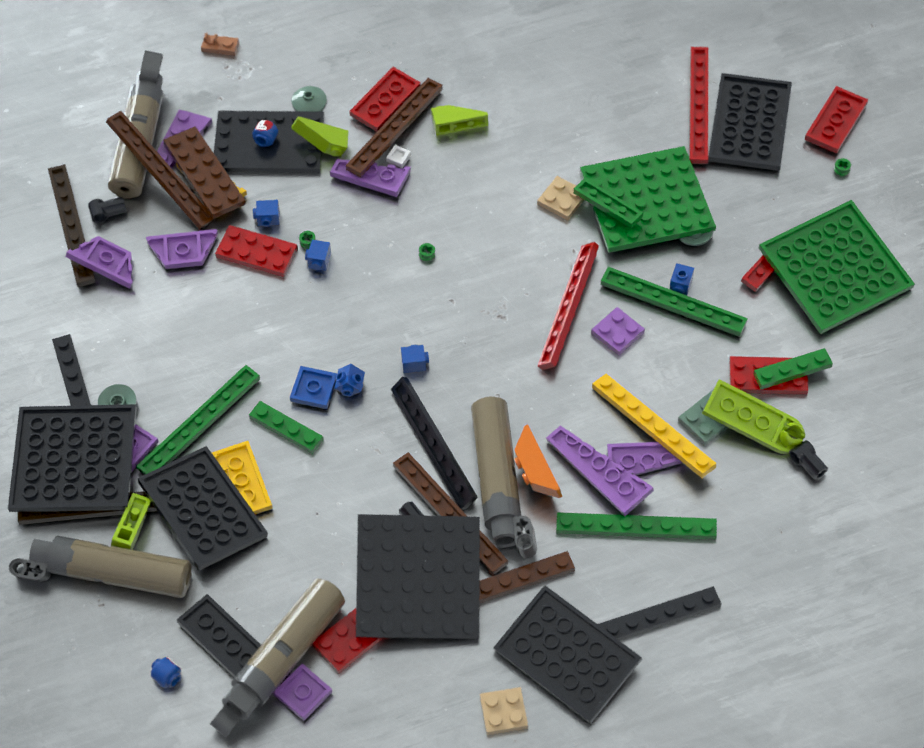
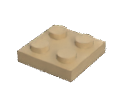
M556 176L537 200V205L568 221L584 199L573 193V188L576 185Z
M521 687L480 693L487 735L528 729Z

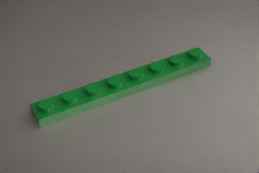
M607 267L601 279L600 285L739 337L747 323L748 318L611 267Z
M247 365L241 368L137 465V470L145 475L171 463L260 380V375Z
M557 512L556 534L716 540L717 519Z

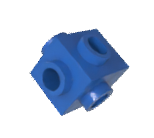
M353 364L338 369L334 389L348 397L361 392L365 372Z

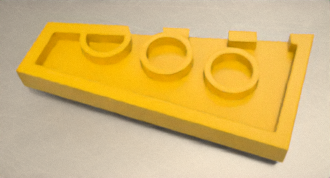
M249 441L211 452L254 514L273 509Z

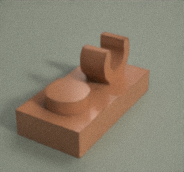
M205 33L201 52L235 56L239 45V38L217 36V34L208 35V33Z

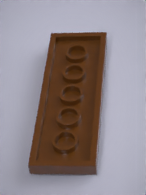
M196 126L163 140L165 147L213 219L246 205L244 197Z

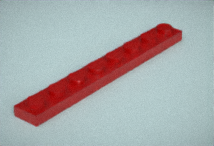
M691 47L690 161L692 164H708V47Z
M595 242L582 245L537 365L542 370L555 367L558 363L559 355L564 347L571 322L575 317V311L581 300L591 267L597 256L599 245Z

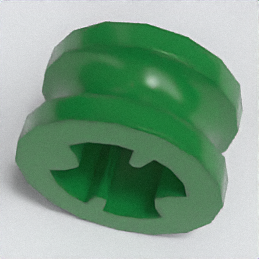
M845 158L836 160L835 173L839 176L848 175L851 162Z
M303 231L299 235L300 246L304 249H309L311 241L316 240L315 234L312 231Z
M424 243L419 247V258L421 260L431 261L435 257V247L432 244Z

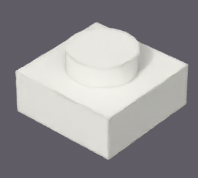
M394 145L386 157V161L403 168L411 156V151Z

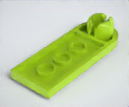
M720 379L717 381L702 412L705 416L780 454H789V451L802 443L806 436L802 424L796 418Z

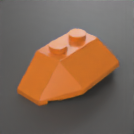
M525 425L514 450L517 456L514 458L518 469L522 468L524 471L522 477L525 484H530L533 491L556 498L563 497L529 425Z

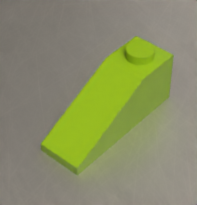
M452 105L431 108L436 136L488 126V113L485 111Z
M299 116L292 125V130L326 154L341 158L347 149L348 130Z
M132 493L128 507H126L113 535L111 546L134 549L151 503L149 498Z

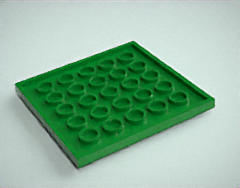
M685 146L580 167L582 179L590 180L643 212V218L631 229L592 205L608 253L684 238L698 233H708L712 230L716 231L715 222Z
M852 200L759 244L758 247L820 334L912 289L915 285Z

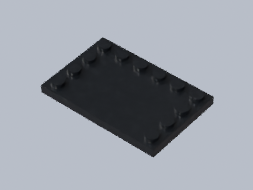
M721 73L708 161L780 171L792 82Z
M218 111L214 154L226 172L320 173L322 151L292 130V125L298 116L324 123V111ZM262 120L271 121L278 128V135L269 147L257 145L252 137V132L256 125Z
M207 446L138 478L139 485L198 571L268 536L264 526Z
M546 585L542 587L493 647L497 653L590 724L642 660L641 656Z

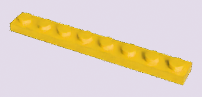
M604 374L592 383V389L698 476L704 478L716 468L717 463L608 374Z

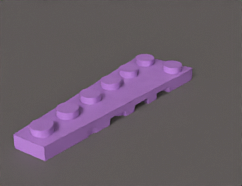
M561 425L546 437L547 442L624 516L654 491L651 485L636 475H632L619 464L617 465L604 454L602 455L594 447L583 442L579 437Z

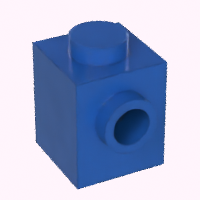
M278 200L256 201V208H253V219H257L258 226L280 225Z
M312 240L310 248L305 252L308 268L327 270L331 256L330 242Z
M676 263L669 289L687 296L693 280L694 267Z
M424 345L401 347L403 373L426 371L429 355L428 352H424Z

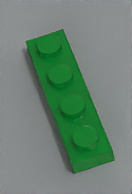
M586 178L573 188L575 195L631 229L643 218V212Z
M823 348L756 369L753 374L760 389H765L832 368L833 362L826 349Z
M259 401L249 414L251 420L311 454L316 451L324 440L322 435L262 401Z

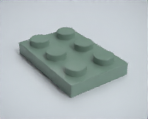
M712 391L678 417V421L704 446L728 428L702 414Z

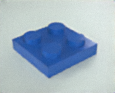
M300 366L290 395V402L327 409L335 387L337 373Z

